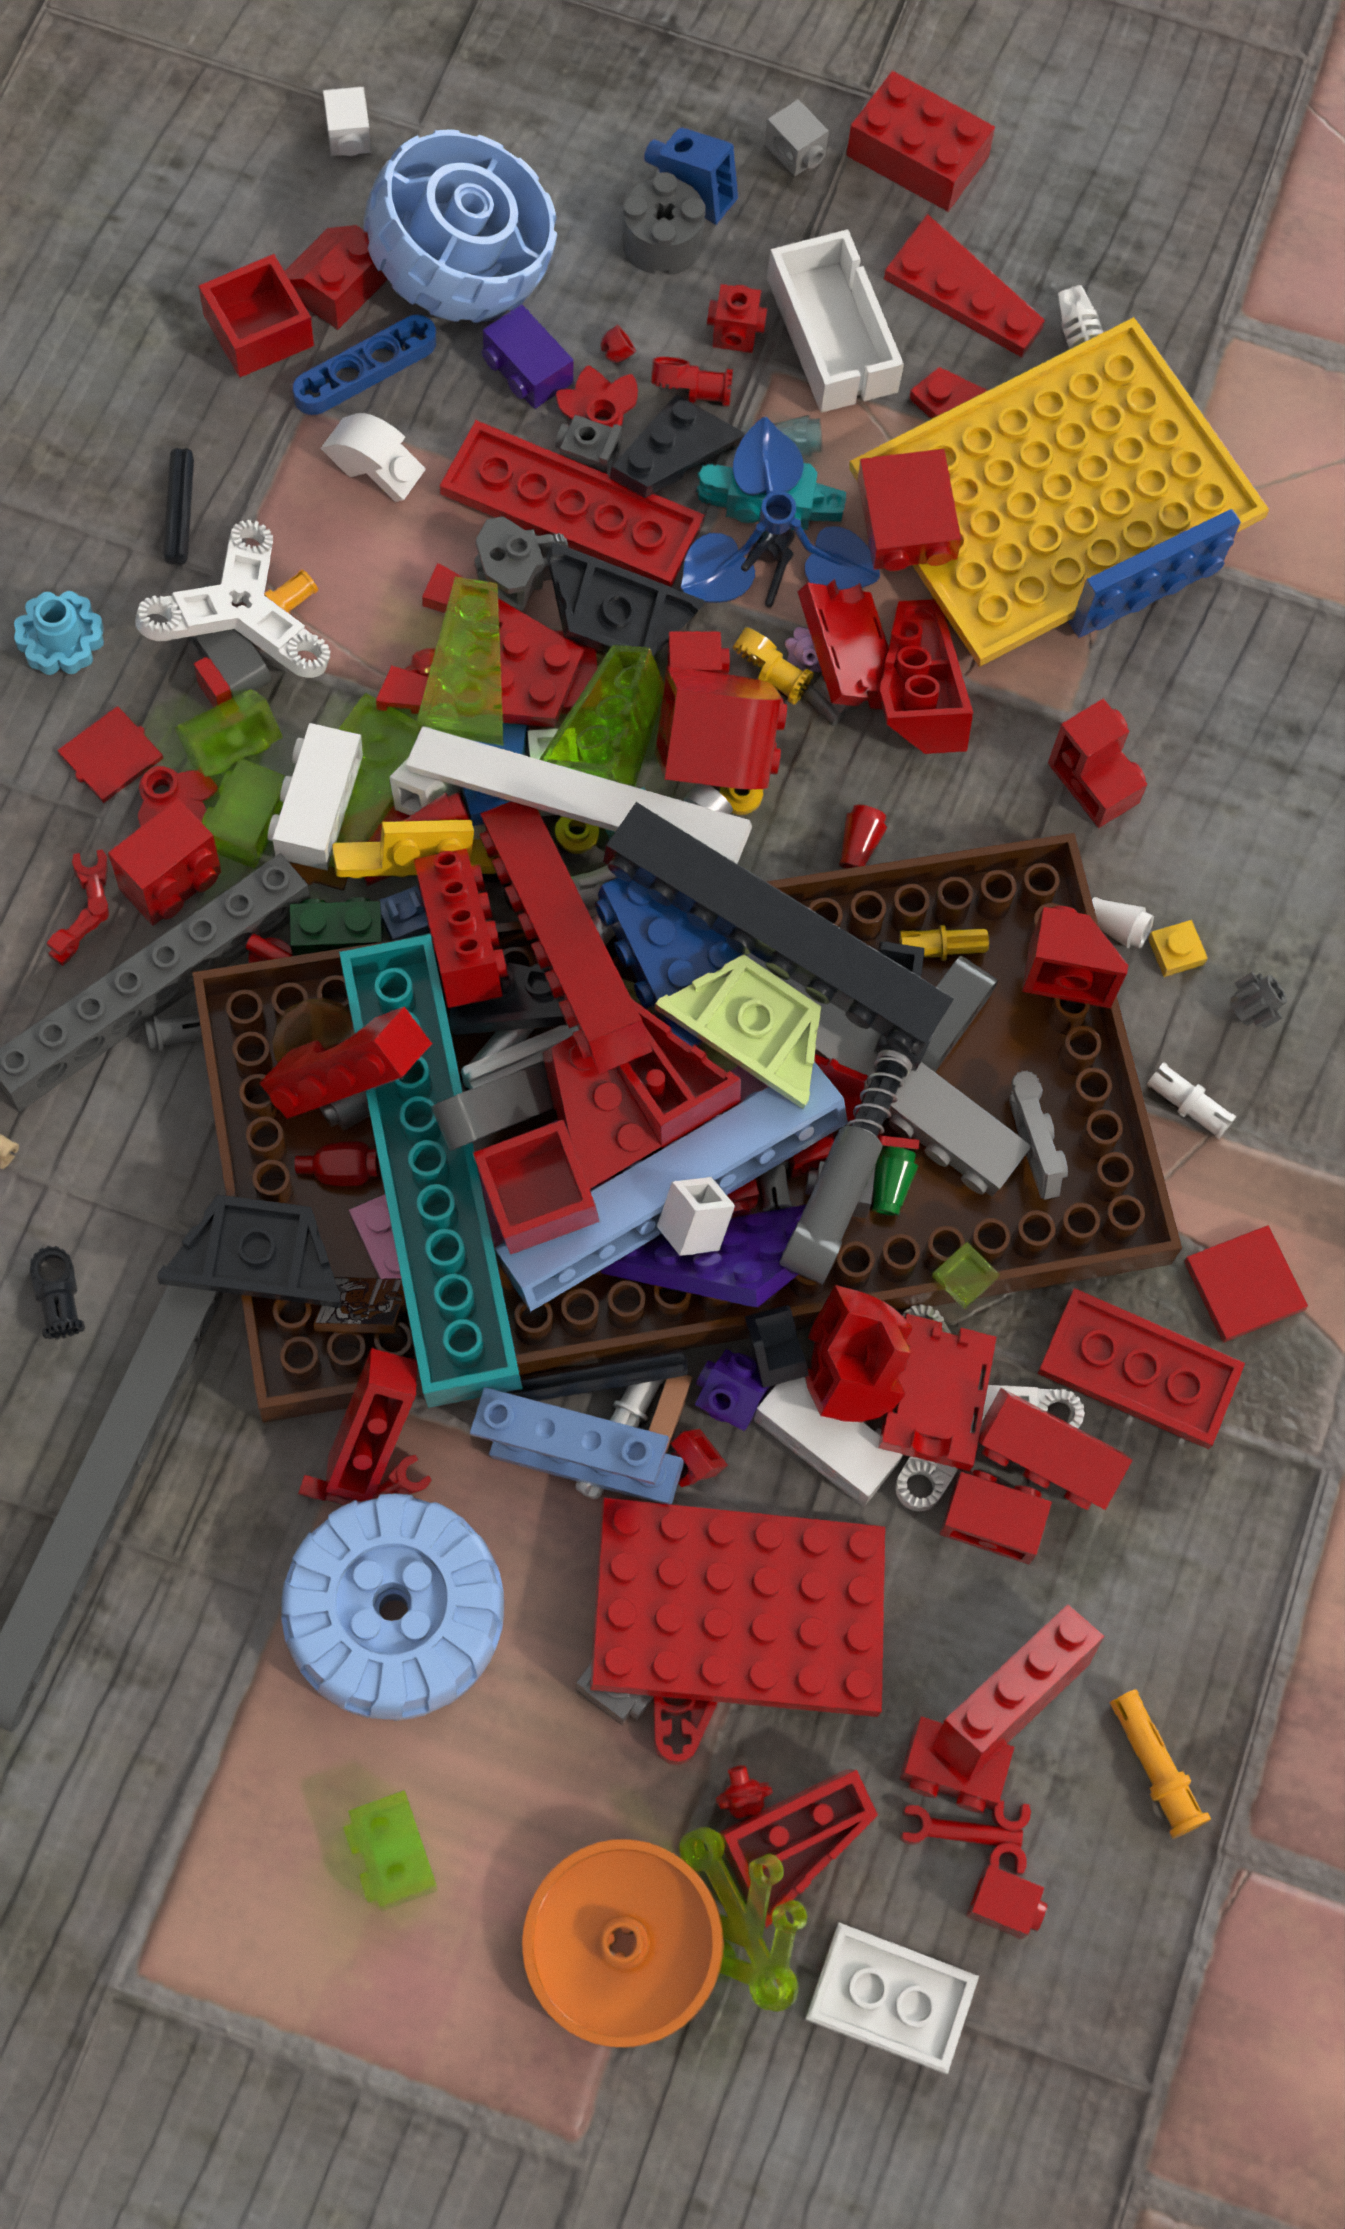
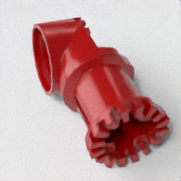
M656 357L652 362L651 383L658 387L662 383V388H666V384H669V389H672V387H675V389L688 388V401L691 403H695L697 399L722 402L723 406L729 407L731 389L727 387L732 386L733 369H726L725 372L699 370V367L696 365H690L689 361L682 358Z

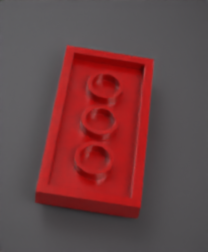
M1074 1288L1037 1374L1209 1450L1214 1444L1245 1363Z

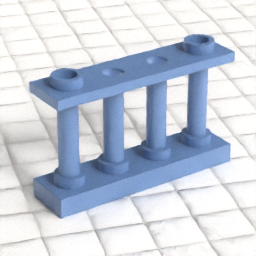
M484 1387L470 1430V1434L493 1441L489 1453L493 1459L569 1480L588 1483L591 1486L654 1503L672 1505L684 1465V1460L681 1457L665 1453L669 1437L666 1435Z

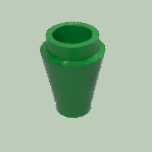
M882 1146L875 1165L872 1211L888 1216H899L900 1208L903 1206L918 1169V1165L915 1164L916 1153L903 1148Z

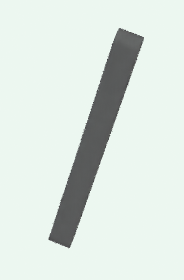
M167 1286L0 1632V1728L14 1732L21 1723L225 1293Z

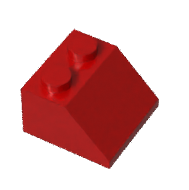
M358 225L327 228L284 271L304 306L337 330L388 280L381 270H377L367 249L369 246L368 232H364Z
M1067 906L1043 907L1029 943L1022 992L1111 1008L1127 975L1128 964L1089 915L1077 913L1075 909Z

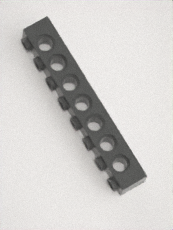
M281 853L1 1047L0 1089L18 1112L24 1110L139 1029L145 1022L153 1019V1016H157L193 991L195 986L192 972L227 967L248 952L246 944L254 933L265 939L290 922V904H300L302 901L310 899L307 883Z

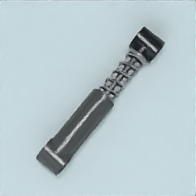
M933 1034L918 1057L912 1053L903 1054L896 1051L885 1041L886 1037L880 1035L874 1049V1053L877 1054V1060L874 1062L875 1073L867 1078L868 1089L863 1090L860 1094L862 1103L853 1110L854 1120L848 1122L847 1126L840 1128L803 1214L779 1262L780 1266L821 1285L824 1283L841 1247V1240L860 1196L881 1153L882 1144L877 1136L884 1133L883 1122L885 1118L891 1117L889 1112L891 1104L898 1101L896 1097L897 1090L905 1086L902 1079L908 1076L910 1071L916 1072Z

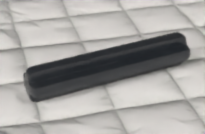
M174 448L170 452L163 554L166 563L171 565H183L188 560L194 469L193 452L188 448Z

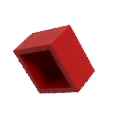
M274 254L198 285L203 315L239 378L314 346L311 316Z
M179 798L108 852L119 890L152 926L162 919L167 920L175 916L182 909L187 899L197 891L201 893L208 890L217 881L219 874L222 873L213 834Z
M564 1120L473 1152L510 1255L600 1222L595 1202Z

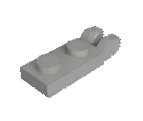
M1022 1070L1020 1073L1017 1072V1075H1014L1011 1086L1014 1091H1011L1009 1098L1011 1111L1019 1136L1032 1146L1027 1152L1026 1157L1040 1197L1044 1200L1060 1196L1062 1178L1068 1176L1066 1158L1063 1151H1056L1053 1144L1054 1126L1050 1114L1042 1113L1039 1099L1042 1096L1043 1089L1041 1083H1039V1078L1033 1072Z

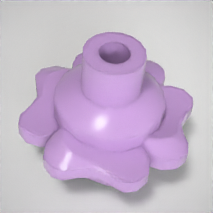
M796 627L794 630L795 638H788L785 641V646L789 652L787 662L794 666L798 665V668L802 671L809 669L822 673L809 628Z

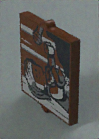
M334 1277L341 1296V1308L319 1305V1311L313 1323L314 1330L322 1332L396 1333L403 1312L408 1311L402 1279Z

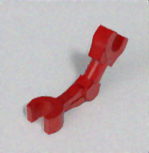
M103 849L96 850L98 863L94 867L83 866L80 853L73 854V871L82 889H86L88 907L81 911L77 920L67 930L60 929L56 931L46 943L52 949L49 952V956L62 966L74 956L79 947V941L109 917V908L103 887L106 886L108 860Z
M415 1454L407 1456L388 1475V1480L378 1486L373 1499H377L380 1494L398 1493L410 1495L427 1488L432 1479L427 1475L419 1482H411L406 1476V1470L419 1459ZM304 1475L298 1492L302 1496L323 1502L327 1500L342 1506L355 1501L354 1499L325 1492L326 1481Z

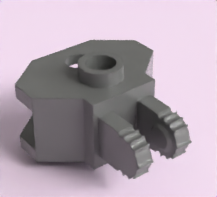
M505 517L487 519L475 541L478 554L474 559V566L481 588L519 611H523L533 591L542 589L543 581L552 579L546 555L552 542L568 547L566 538L560 533L536 536L534 529L525 531Z

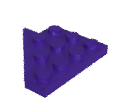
M806 1205L731 1218L719 1251L680 1256L666 1237L661 1234L603 1268L601 1273L758 1308L798 1275L780 1266L779 1262Z

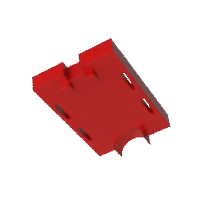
M835 579L828 585L807 582L797 593L831 703L858 707L866 700L870 708L883 710L879 690L889 647L871 592L863 591L860 583L848 589L838 590Z
M906 1314L905 1319L913 1328L906 1340L911 1355L906 1369L898 1376L906 1395L898 1403L896 1413H893L892 1409L884 1415L878 1448L970 1471L975 1462L997 1337L965 1328H960L956 1335L942 1331V1322ZM981 1371H982V1378H981V1383H980V1389L978 1390L979 1381H980V1375H981ZM973 1414H975L974 1423H973V1428H972V1433H971L970 1431H971V1425H972V1420H973Z

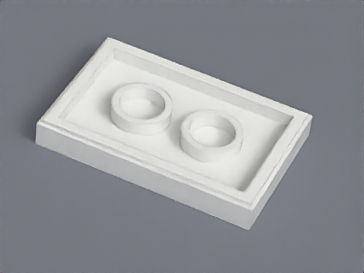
M838 1923L805 2020L946 2075L948 2074L979 1976L845 1924Z

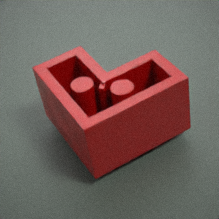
M1104 698L1061 724L1048 760V765L1098 829L1139 804L1148 785L1139 765L1135 762H1130L1122 752L1130 732L1125 718L1118 710L1112 709Z

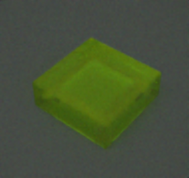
M966 1242L934 1272L932 1277L966 1309L999 1278L1000 1274Z

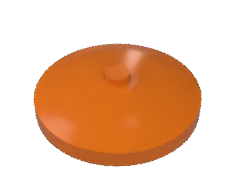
M617 1839L586 1846L563 1859L550 1871L536 1890L529 1905L523 1927L522 1948L524 1966L532 1990L542 2007L560 2026L577 2037L594 2044L609 2047H636L650 2044L672 2035L684 2027L702 2009L710 1997L720 1973L723 1960L724 1938L720 1913L713 1895L703 1879L688 1863L660 1846L639 1840Z

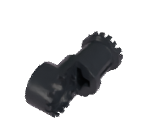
M47 1246L45 1249H39L40 1251L35 1253L30 1261V1273L35 1299L42 1304L46 1325L42 1329L43 1338L59 1339L60 1334H62V1338H67L66 1333L70 1337L74 1336V1334H79V1332L84 1331L85 1325L84 1321L78 1319L74 1295L78 1290L74 1275L75 1268L71 1258L64 1249H60L57 1246ZM50 1258H58L65 1263L63 1276L55 1281H47L39 1274L41 1264ZM58 1304H60V1308H61V1313H62V1317H61V1318H60V1316H59Z

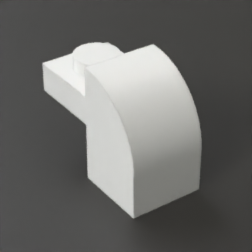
M357 413L343 417L320 448L349 477L367 473L395 502L406 498L426 470L401 444L405 439L401 432L384 420L369 414Z

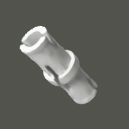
M1163 1063L1158 1068V1072H1155L1147 1083L1149 1088L1154 1089L1178 1107V1114L1182 1117L1190 1116L1214 1134L1217 1139L1221 1138L1224 1131L1229 1128L1236 1118L1234 1114H1231L1205 1095L1206 1089L1200 1084L1196 1087L1169 1068L1166 1063Z

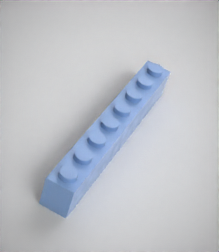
M815 1061L812 1067L809 1101L804 1109L771 1087L751 1093L739 1105L710 1119L703 1126L684 1137L678 1138L647 1159L636 1161L628 1166L623 1173L608 1182L591 1188L590 1192L595 1202L600 1222L510 1255L505 1241L495 1247L504 1274L530 1312L661 1235L662 1232L658 1229L657 1224L672 1181L712 1177L723 1192L728 1195L846 1125L848 1121L843 1096Z

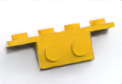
M471 820L382 822L381 842L332 844V856L336 875L338 877L351 878L417 875L414 859L436 855L443 851H455L467 848L471 866L480 864L483 874H495L496 872L491 860L496 859L497 856L488 858L481 839L473 840L474 829Z

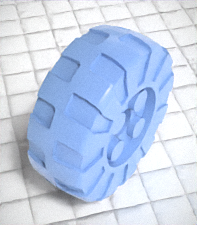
M435 130L431 135L421 138L417 135L407 140L397 148L391 159L382 167L367 200L364 232H368L369 246L367 249L377 270H381L386 278L392 283L391 288L410 304L416 303L429 310V313L436 317L454 322L463 319L477 323L501 318L507 310L512 311L521 305L540 283L555 248L557 232L554 231L556 222L555 209L549 193H545L539 183L537 174L521 158H516L503 149V145L481 135L476 137L459 133V130Z
M380 1494L377 1499L363 1502L355 1500L330 1513L328 1519L312 1533H308L292 1558L291 1566L283 1584L281 1620L285 1641L292 1659L305 1679L320 1695L339 1708L358 1716L394 1721L407 1720L425 1716L445 1705H450L466 1693L478 1680L492 1659L503 1629L504 1591L500 1572L491 1551L483 1538L474 1531L464 1518L438 1502L430 1503L414 1498L413 1495ZM389 1601H401L407 1606V1613L399 1620H385L380 1615L383 1606Z

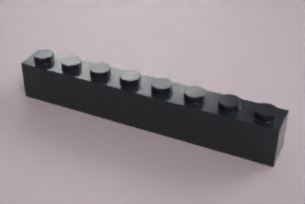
M635 802L606 845L603 862L608 864V869L616 877L627 882L631 880L637 882L647 889V893L651 898L664 906L672 904L687 913L686 916L689 921L698 928L706 931L710 929L727 938L726 942L735 951L743 955L753 954L764 961L767 969L777 977L784 980L791 978L806 987L807 994L814 1000L826 1005L829 1003L846 1012L845 1016L856 1026L863 1029L872 1028L885 1036L887 1044L903 1054L912 1053L918 1057L954 1000L950 995L638 802Z

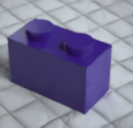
M523 304L483 329L482 356L492 370H499L507 379L508 385L515 396L519 399L524 398L534 410L554 397L556 391L566 389L573 384V358Z

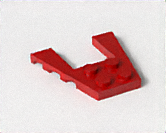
M437 563L423 593L422 606L499 631L473 692L391 665L377 696L376 709L387 711L388 707L410 709L411 714L430 716L432 711L456 713L458 718L474 720L476 715L497 717L499 722L555 728L584 659V649L454 571Z

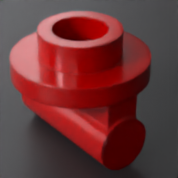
M254 933L246 944V949L250 951L248 956L249 963L293 956L290 946L278 938L264 939Z

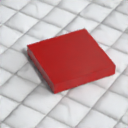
M1269 1225L1187 1256L1184 1260L1223 1343L1303 1312L1308 1307Z

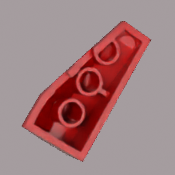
M935 599L898 601L879 690L886 723L924 754L967 752L973 710L945 615Z

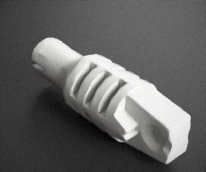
M1082 285L1074 286L1058 293L1062 316L1061 325L1069 350L1103 333L1097 312L1094 310Z

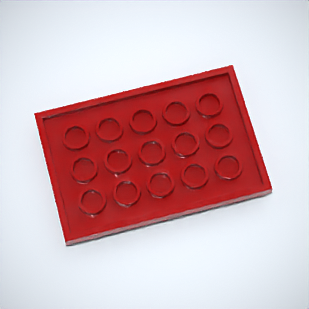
M604 1498L601 1506L590 1690L878 1717L882 1712L885 1526Z

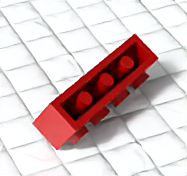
M467 848L443 851L436 855L414 859L420 893L448 1008L502 997L499 978L508 975L502 949L493 951V948L500 947L495 921H485L492 919V912L487 892L478 893L485 891L480 864L471 866Z

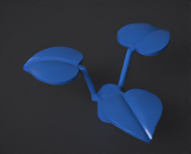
M763 417L745 434L737 448L733 461V477L743 493L756 496L766 492L759 515L760 523L756 525V529L740 550H738L734 539L726 534L709 533L698 538L691 545L685 557L681 589L683 592L705 600L704 602L708 603L728 602L742 596L750 588L755 578V568L753 565L747 572L741 570V565L746 560L744 556L751 550L764 531L771 534H782L790 528L794 529L805 550L812 553L806 560L804 567L809 583L828 585L835 579L838 590L848 589L859 583L864 588L878 581L880 571L879 569L873 570L868 546L861 538L848 529L838 526L825 527L818 533L815 546L810 543L801 527V521L794 517L796 513L795 500L787 493L798 484L802 477L804 469L802 455L789 437L783 434L767 417Z

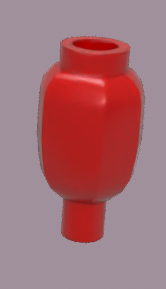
M360 1141L326 1144L319 1148L314 1155L296 1156L294 1162L296 1174H314L320 1182L334 1186L362 1185L370 1177H379L381 1171L377 1149H369L367 1144Z

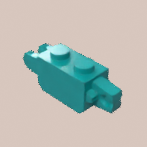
M804 463L801 479L792 490L787 492L794 498L796 503L794 517L801 521L802 529L807 531L809 521L841 522L845 508L846 492L816 483L818 472L811 464ZM713 464L703 466L697 476L700 483L696 487L698 500H701V503H706V505L710 503L712 506L726 508L725 517L735 518L743 523H760L759 515L766 492L756 496L743 493L734 480L733 467L713 466Z

